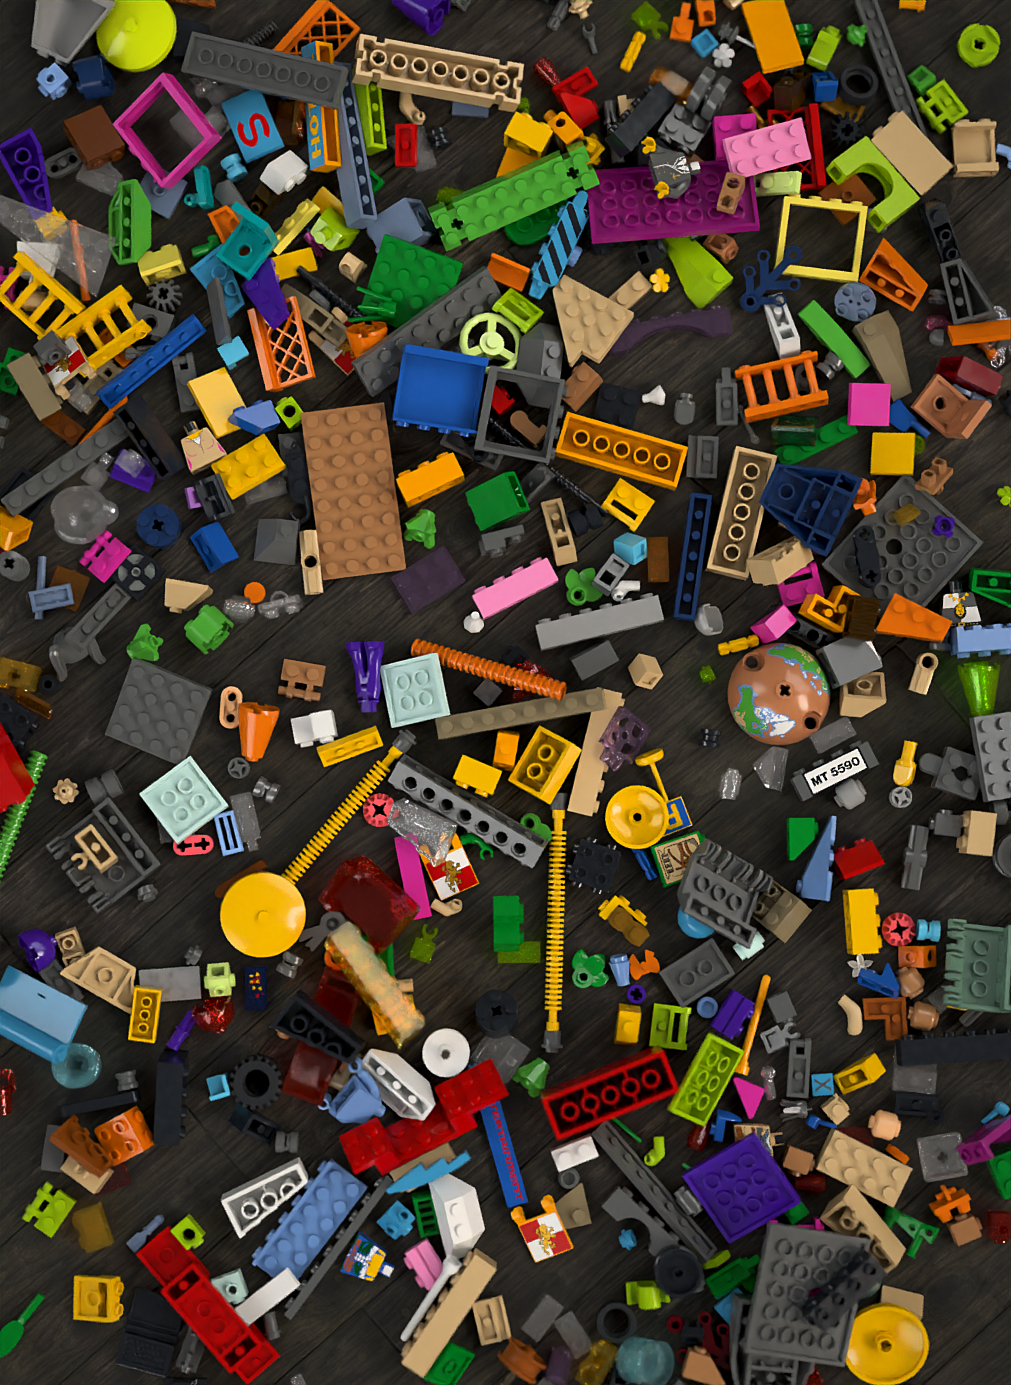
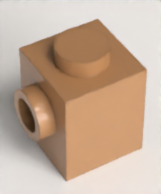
M787 1144L780 1164L789 1169L788 1173L800 1177L801 1174L807 1175L808 1171H812L815 1159H813L814 1155L811 1152Z
M970 1213L958 1214L954 1217L955 1220L947 1223L954 1243L958 1246L982 1237L980 1232L983 1229L978 1217L974 1218Z

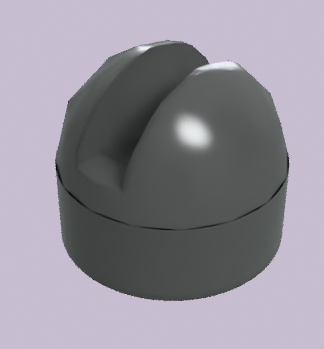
M944 329L933 330L929 335L930 342L936 346H943Z

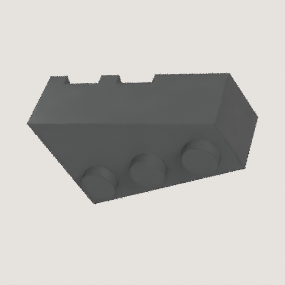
M959 258L940 264L954 325L977 323L999 317V314L964 260Z

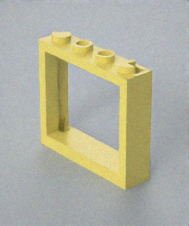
M799 194L784 196L774 269L783 260L790 205L859 213L852 272L789 265L781 275L845 283L858 282L868 206H862L863 202L850 201V204L842 203L841 199L821 201V197L809 196V199L800 198L801 195Z

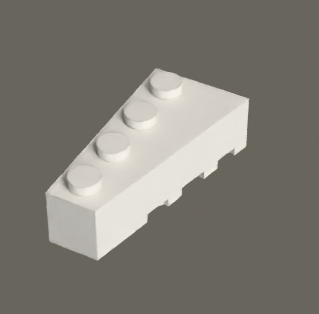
M300 1157L224 1193L221 1202L239 1238H242L246 1232L260 1223L269 1213H272L283 1201L308 1182V1174Z

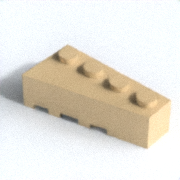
M853 1183L828 1203L820 1217L836 1233L870 1239L868 1252L874 1256L887 1273L898 1265L906 1250Z

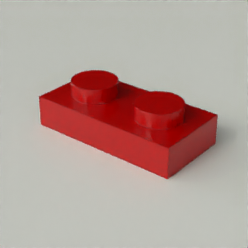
M587 66L553 86L552 91L556 97L555 90L557 89L582 96L596 88L598 83Z
M415 123L395 124V166L397 168L417 167L418 125Z

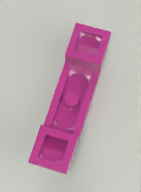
M415 834L396 837L394 840L411 920L430 917L432 913Z

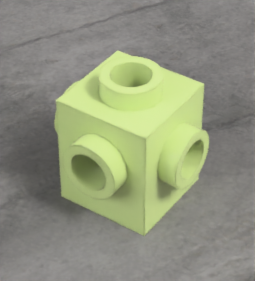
M229 962L207 965V976H204L205 989L209 988L210 997L232 995V986H235V974H231Z

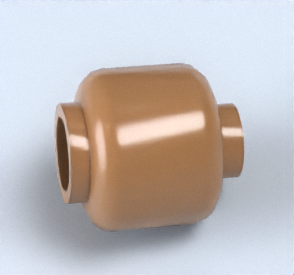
M904 966L895 972L897 975L895 978L900 987L899 992L903 997L909 996L911 999L924 991L925 980L917 968H907Z
M921 1001L915 1002L913 1007L909 1006L906 1013L909 1025L912 1028L925 1032L935 1028L939 1018V1012H936L934 1005Z

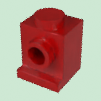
M495 385L491 409L500 418L515 405V400L513 398L508 400L510 396L503 387L499 389Z

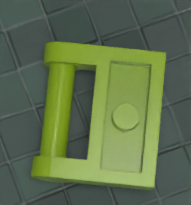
M510 288L492 307L493 311L496 313L500 312L520 327V331L524 334L544 314L541 309L513 288Z
M654 1003L649 1046L659 1045L663 1048L687 1050L688 1017L691 1014L692 1008ZM680 1013L677 1042H671L674 1014Z

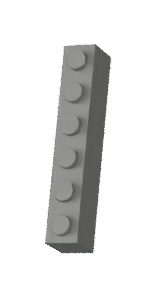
M649 593L641 595L640 600L632 601V598L621 600L620 605L616 606L608 603L600 605L599 610L592 611L591 608L580 610V614L575 616L567 613L560 615L558 620L551 621V618L539 620V624L535 625L540 649L545 651L663 622L664 617L659 597Z

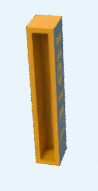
M315 40L301 47L302 57L334 64L332 43ZM305 103L310 171L328 173L342 167L338 111Z

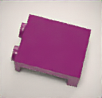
M1011 1116L987 1122L956 1146L960 1158L966 1165L991 1160L994 1155L989 1149V1145L992 1142L996 1144L1011 1140Z

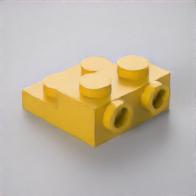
M74 1276L73 1319L109 1323L119 1320L123 1314L120 1295L124 1290V1285L120 1282V1276Z

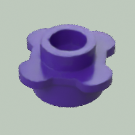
M936 516L934 518L935 528H933L932 533L935 536L945 535L946 538H950L953 535L952 529L955 520L952 517Z

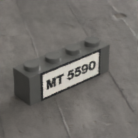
M859 740L849 745L851 749L844 753L842 749L832 753V759L824 762L822 758L812 763L813 768L805 771V768L794 772V777L790 781L800 801H805L878 765L879 763L868 741L862 743Z

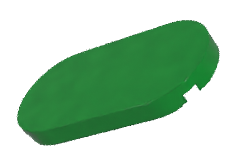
M575 195L504 226L508 239L519 246H531L547 238L552 224H557L560 218L556 215L561 205L565 206L568 201L572 202Z

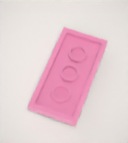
M802 118L722 139L730 173L745 177L811 159Z

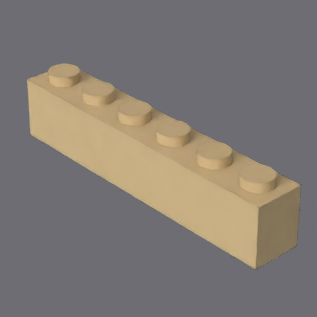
M604 689L607 709L591 712L567 808V811L590 817L598 811L600 801H597L596 798L598 792L602 793L605 781L601 780L603 772L607 773L610 760H606L608 751L612 752L615 740L611 739L613 731L617 732L620 719H616L617 712L622 711L625 699L621 698L622 693Z

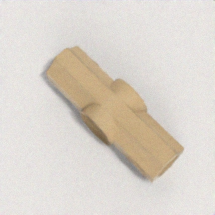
M304 530L299 532L305 595L323 593L317 532L316 530ZM310 557H314L317 560L316 565L312 568L306 566V560Z

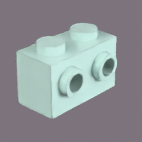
M240 1268L209 1279L227 1301L232 1302L233 1305L244 1301V1297L249 1293Z

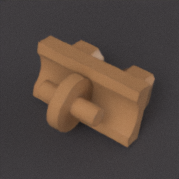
M935 458L932 461V466L921 473V479L915 484V489L925 490L930 495L940 494L944 488L943 484L953 474V468L947 467L946 460Z

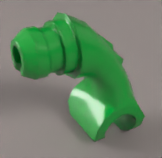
M467 832L459 836L462 845L472 843L480 846L481 859L485 860L483 852L486 850L490 851L491 858H493V849L478 835Z

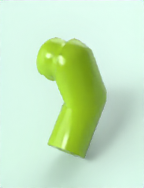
M664 1136L653 1137L654 1148L644 1157L646 1165L654 1166L665 1156Z

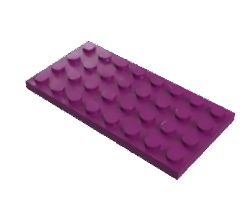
M727 160L699 162L700 174L691 175L690 187L677 199L668 197L658 199L649 166L595 170L600 184L587 189L592 244L759 231L760 223L753 175L745 177L744 192L741 194L734 215L717 211V203L727 172H730ZM730 180L731 182H735V183H738V184H739V182H738L737 180H734V181Z

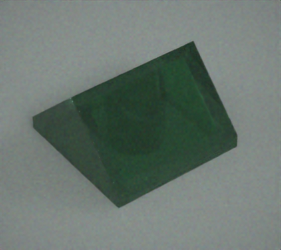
M776 416L771 426L773 444L815 447L818 417Z

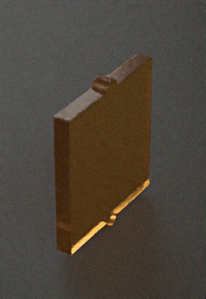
M58 566L49 587L70 583L75 604L64 607L77 612L91 578L77 573L76 570L71 571Z
M19 687L17 688L15 696H17L19 703L48 719L51 718L53 711L50 704Z

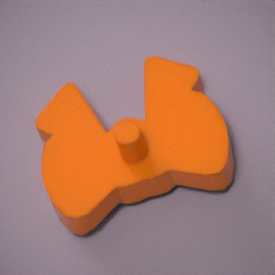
M645 950L646 962H641V964L634 954L631 955L630 973L634 980H638L642 975L650 972L659 973L660 966L657 959L653 957V952Z

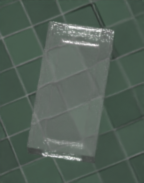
M546 1294L521 1329L539 1342L564 1306L549 1294Z

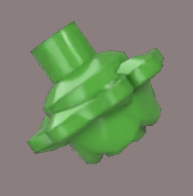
M851 24L847 27V39L852 45L858 44L862 46L866 43L864 34L868 32V28L865 25L858 27Z

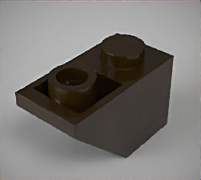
M795 69L773 85L775 109L795 111L803 105L812 73L804 72L802 69Z
M261 180L247 205L252 213L263 220L283 199L287 191L285 190L278 195Z

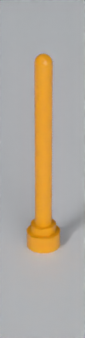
M769 975L762 977L754 1005L755 1011L751 1016L742 1050L745 1052L734 1071L747 1076L750 1069L747 1060L771 980Z

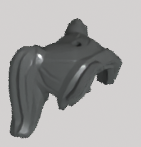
M68 627L65 631L58 632L53 640V645L49 648V658L58 674L57 679L60 682L67 678V663H75L87 655H90L98 664L106 661L95 638L80 653L64 640V637L73 627Z

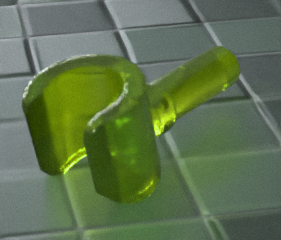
M521 97L517 108L524 109V113L530 115L529 100L526 97Z

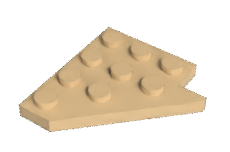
M563 275L552 291L569 366L573 367L581 355L600 364L633 319L634 313Z

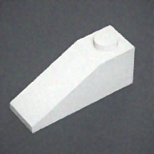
M777 294L770 295L767 297H775ZM778 296L776 302L782 304L784 302L783 297ZM785 303L781 307L775 304L763 305L780 360L799 355L800 337L787 304Z

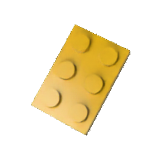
M265 434L210 465L215 474H220L226 491L232 500L286 469L285 464Z

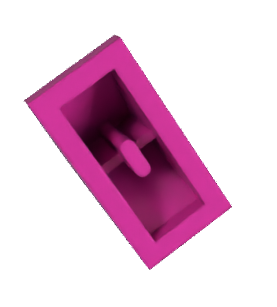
M783 604L750 628L758 636L762 644L778 639L797 619L787 606Z
M731 1077L749 1119L753 1118L765 1089L740 1077Z

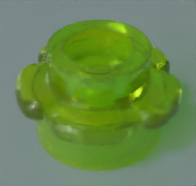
M702 665V670L699 673L704 683L708 681L711 684L712 681L716 680V677L710 665L705 667Z

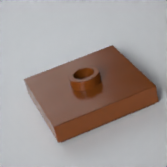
M856 174L839 186L833 181L818 193L822 201L841 199L842 203L850 204V201L863 202L862 206L868 207L877 200ZM830 210L843 227L859 215V213Z

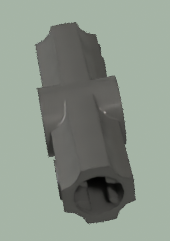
M910 825L908 843L904 849L902 859L904 868L901 888L920 889L922 870L925 868L927 861L926 845L929 828Z

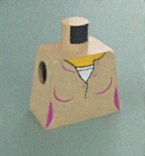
M195 421L183 426L188 436L181 440V444L189 469L193 475L227 456L225 450L207 427L199 430Z

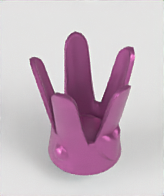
M306 228L308 232L304 236L305 240L311 245L316 257L317 254L319 257H322L323 254L320 248L323 249L325 246L317 243L310 234L311 229Z

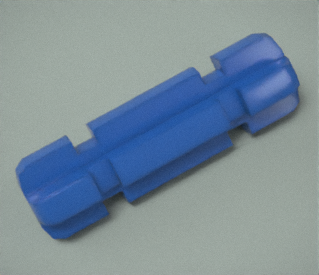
M632 849L633 853H636L635 857L640 866L645 870L648 880L656 878L658 873L652 867L653 863L646 851L643 849Z

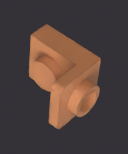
M725 233L711 234L703 242L704 248L719 256L725 264H728L739 250L735 240Z

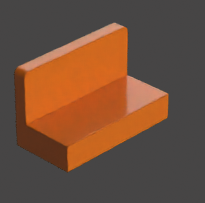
M495 253L491 254L487 268L494 281L522 293L530 276V269Z

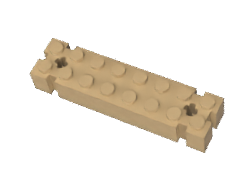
M360 34L357 40L355 59L357 60L353 67L352 83L368 86L370 81L377 82L376 87L488 108L494 103L499 104V110L515 112L520 104L521 88H518L522 81L524 64L508 61L504 66L499 65V59L386 38L383 43L376 42L377 37Z

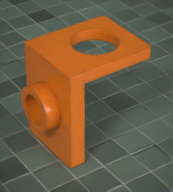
M935 945L898 946L899 967L927 968L937 966ZM929 951L931 952V961H930V962L928 961V952H929Z

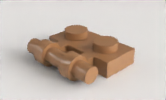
M284 659L281 680L289 682L287 687L279 686L278 694L286 695V698H304V701L309 702L311 700L320 701L321 693L313 692L314 686L323 687L326 666ZM295 683L307 684V689H295Z

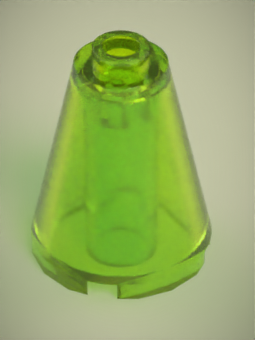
M989 661L965 663V668L958 665V673L972 716L992 715L994 713L1000 663L994 661V665H989Z

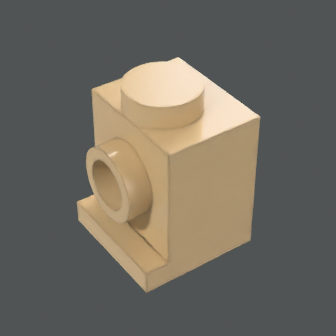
M837 1093L820 1106L836 1125L849 1115V1106Z

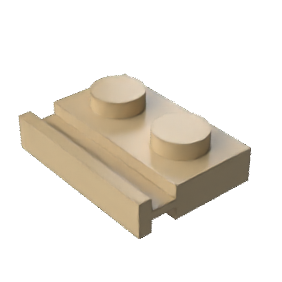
M502 1295L478 1300L473 1303L472 1307L481 1346L512 1337Z

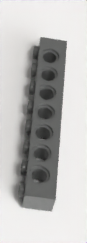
M405 754L398 761L388 779V782L396 789L405 791L414 800L421 801L428 805L431 810L445 815L449 821L458 823L467 832L478 835L484 842L490 845L493 844L502 853L511 855L524 866L533 868L549 842L547 839ZM410 777H413L417 783H413ZM428 788L433 789L435 794L430 793ZM446 799L451 800L453 805L448 804ZM464 810L469 811L471 813V816L466 815L464 813ZM482 821H486L489 826L483 825ZM500 832H504L507 837H503ZM518 843L524 844L526 848H521Z

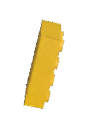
M135 986L128 1040L155 1043L163 988Z

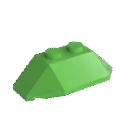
M136 179L119 182L117 191L109 206V250L117 260L118 265L137 263L151 247V204Z

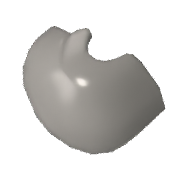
M704 604L696 609L694 623L699 632L706 636L722 632L723 620L716 606Z

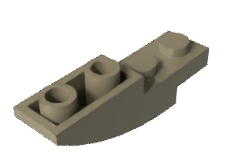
M285 283L281 288V292L284 294L285 299L296 296L302 322L340 349L347 339V327L308 297ZM289 303L287 307L289 313H291L293 309L291 303Z

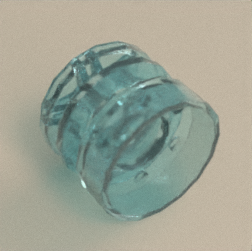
M71 1043L67 1050L66 1058L58 1064L52 1063L54 1078L67 1088H84L92 1085L98 1079L102 1070V1061L99 1053L93 1047L81 1043ZM76 1061L83 1062V1065H81L82 1070L74 1068L77 1065Z
M638 1336L629 1337L619 1348L617 1356L618 1372L623 1380L631 1383L664 1385L671 1377L674 1368L672 1349L667 1343L662 1341L649 1340Z

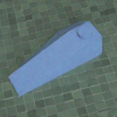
M829 816L804 869L801 880L797 881L796 893H799L801 898L830 901L832 873L828 871V868L831 867L834 858L833 850H830V848L834 845L836 816Z

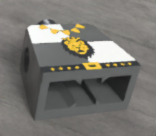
M962 581L949 582L950 594L940 596L939 615L952 621L949 629L961 626L965 628L982 625L973 592L963 593Z

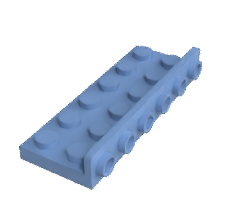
M332 1158L328 1162L325 1160L317 1169L319 1175L316 1179L311 1177L304 1186L307 1191L303 1196L298 1194L291 1204L294 1207L288 1214L285 1211L278 1222L281 1224L276 1231L272 1229L265 1238L268 1241L263 1248L259 1246L252 1255L255 1258L252 1264L259 1266L273 1278L288 1267L298 1280L368 1188L366 1184Z

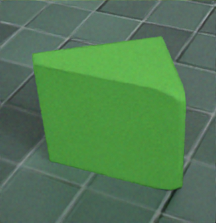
M923 65L906 77L907 81L920 96H924L928 90L937 84L935 75Z

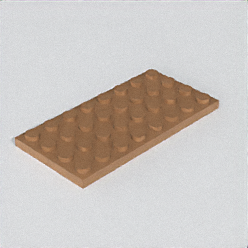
M384 402L301 413L323 580L406 570Z

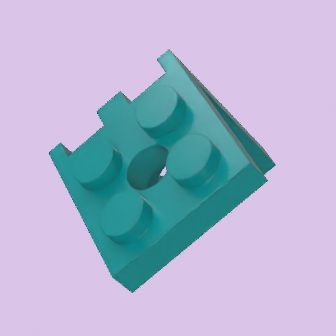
M235 201L231 209L240 223L215 256L250 281L279 240L267 222ZM242 248H250V252L248 255H240V250Z

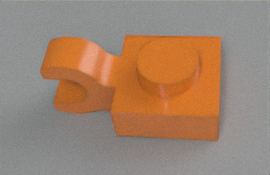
M683 2L680 18H673L670 39L690 43L694 20L688 19L690 3Z

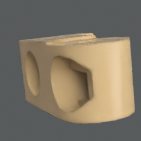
M350 251L339 264L340 273L354 283L357 282L367 268L364 261Z

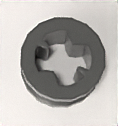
M937 289L929 291L931 297L928 298V302L933 304L947 303L945 299L947 296L946 291Z

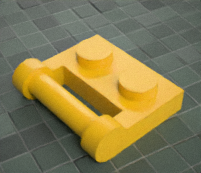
M620 478L601 508L605 511L608 510V513L628 525L629 529L635 532L655 501ZM615 500L636 514L637 518L634 520L611 505L612 501Z

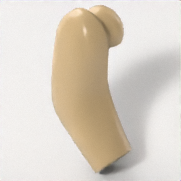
M400 92V111L412 124H423L425 114L414 106L411 93Z
M844 995L838 1004L847 1014V1031L850 1035H858L862 1031L861 1009L854 1001Z

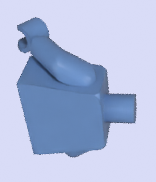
M355 1057L354 1061L358 1064V1067L350 1063L348 1068L351 1072H357L359 1075H354L333 1100L331 1095L324 1093L321 1097L322 1100L320 1099L318 1102V1107L322 1110L329 1109V1113L342 1123L357 1122L364 1124L372 1115L383 1116L385 1106L382 1105L380 1089L367 1070L361 1068L362 1060L359 1057Z

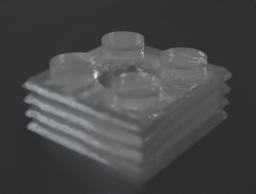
M950 1132L917 1139L923 1177L926 1182L968 1175L967 1166L960 1158L959 1152L956 1149V1146L962 1142L960 1133ZM940 1152L947 1154V1157L944 1158L943 1162H941L940 1159H937V1156L940 1155Z

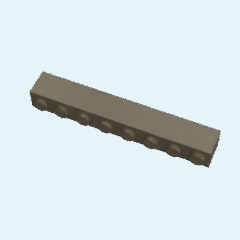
M596 688L565 694L560 701L556 697L554 699L547 697L435 718L438 737L444 740L606 710L607 705L604 689Z

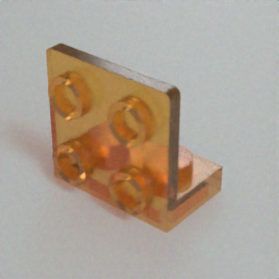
M278 100L276 126L284 144L299 146L300 139L304 138L302 119L306 118L305 102Z

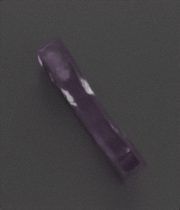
M716 305L710 307L711 310L702 311L699 308L691 310L689 314L682 315V312H676L666 318L653 316L649 318V321L631 320L608 351V357L628 354L645 338L665 330H690L710 339L730 336L733 329L729 308L723 307V305Z

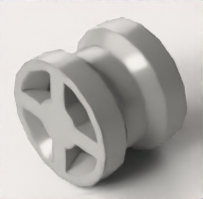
M896 787L889 793V801L894 807H906L912 801V793L906 787Z

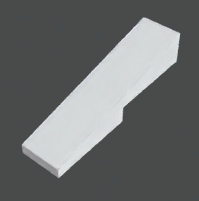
M287 1267L234 1309L250 1325L301 1284Z

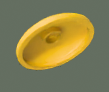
M629 786L617 792L608 803L605 814L606 826L610 835L619 844L631 849L647 848L658 842L666 832L669 823L668 808L663 798L651 788ZM635 813L641 814L642 818L640 821L634 820L633 816Z

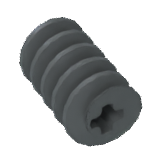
M5 551L0 554V574L13 581H22L29 575L30 564L25 557L15 551Z

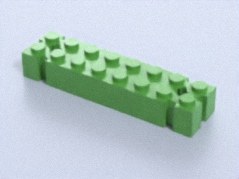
M582 140L567 146L568 152L562 155L558 150L451 198L453 203L445 206L443 201L429 207V213L436 229L442 227L438 232L446 252L462 245L460 240L468 237L469 241L574 196L577 194L575 189L583 186L584 190L599 185L600 182L592 164H586L591 160ZM570 167H573V169H574V171H575V172L572 173V174H570V171H569V168H570ZM457 218L460 223L455 224L453 219Z

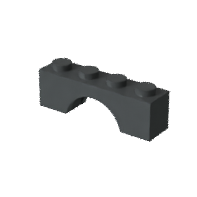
M617 1185L601 1203V1207L616 1221L624 1218H636L645 1223L650 1231V1241L647 1248L654 1257L663 1248L671 1244H680L678 1242L680 1240L678 1235L672 1230L670 1232L663 1228L665 1223L656 1215L654 1218L647 1213L649 1208L643 1202L639 1201L637 1203L631 1197L634 1194L627 1187L621 1188Z

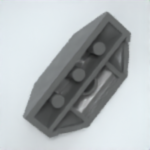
M538 323L519 339L517 371L560 379L564 341L559 326ZM517 383L522 394L527 399L528 405L550 408L553 398V391L551 389Z

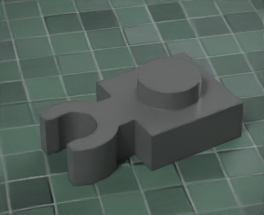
M789 1022L784 1026V1029H782L781 1025H777L760 1034L769 1054L788 1046V1038L797 1039L800 1037V1033L791 1034L790 1029L796 1026V1023Z

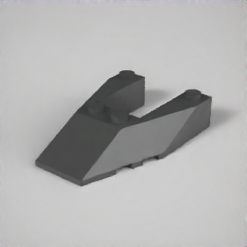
M732 1292L730 1308V1365L734 1385H806L810 1374L814 1371V1362L746 1353L742 1350L753 1294Z

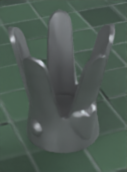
M781 1099L783 1102H780L781 1106L790 1107L783 1109L784 1113L780 1117L785 1119L782 1122L796 1117L807 1118V1110H812V1108H807L806 1101L794 1102Z

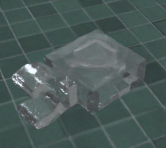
M105 452L98 464L92 462L81 479L99 491L110 476V473L106 470L114 458Z

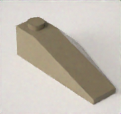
M889 311L874 315L856 325L852 333L881 383L891 384V400L895 402L911 393L912 390L899 328Z

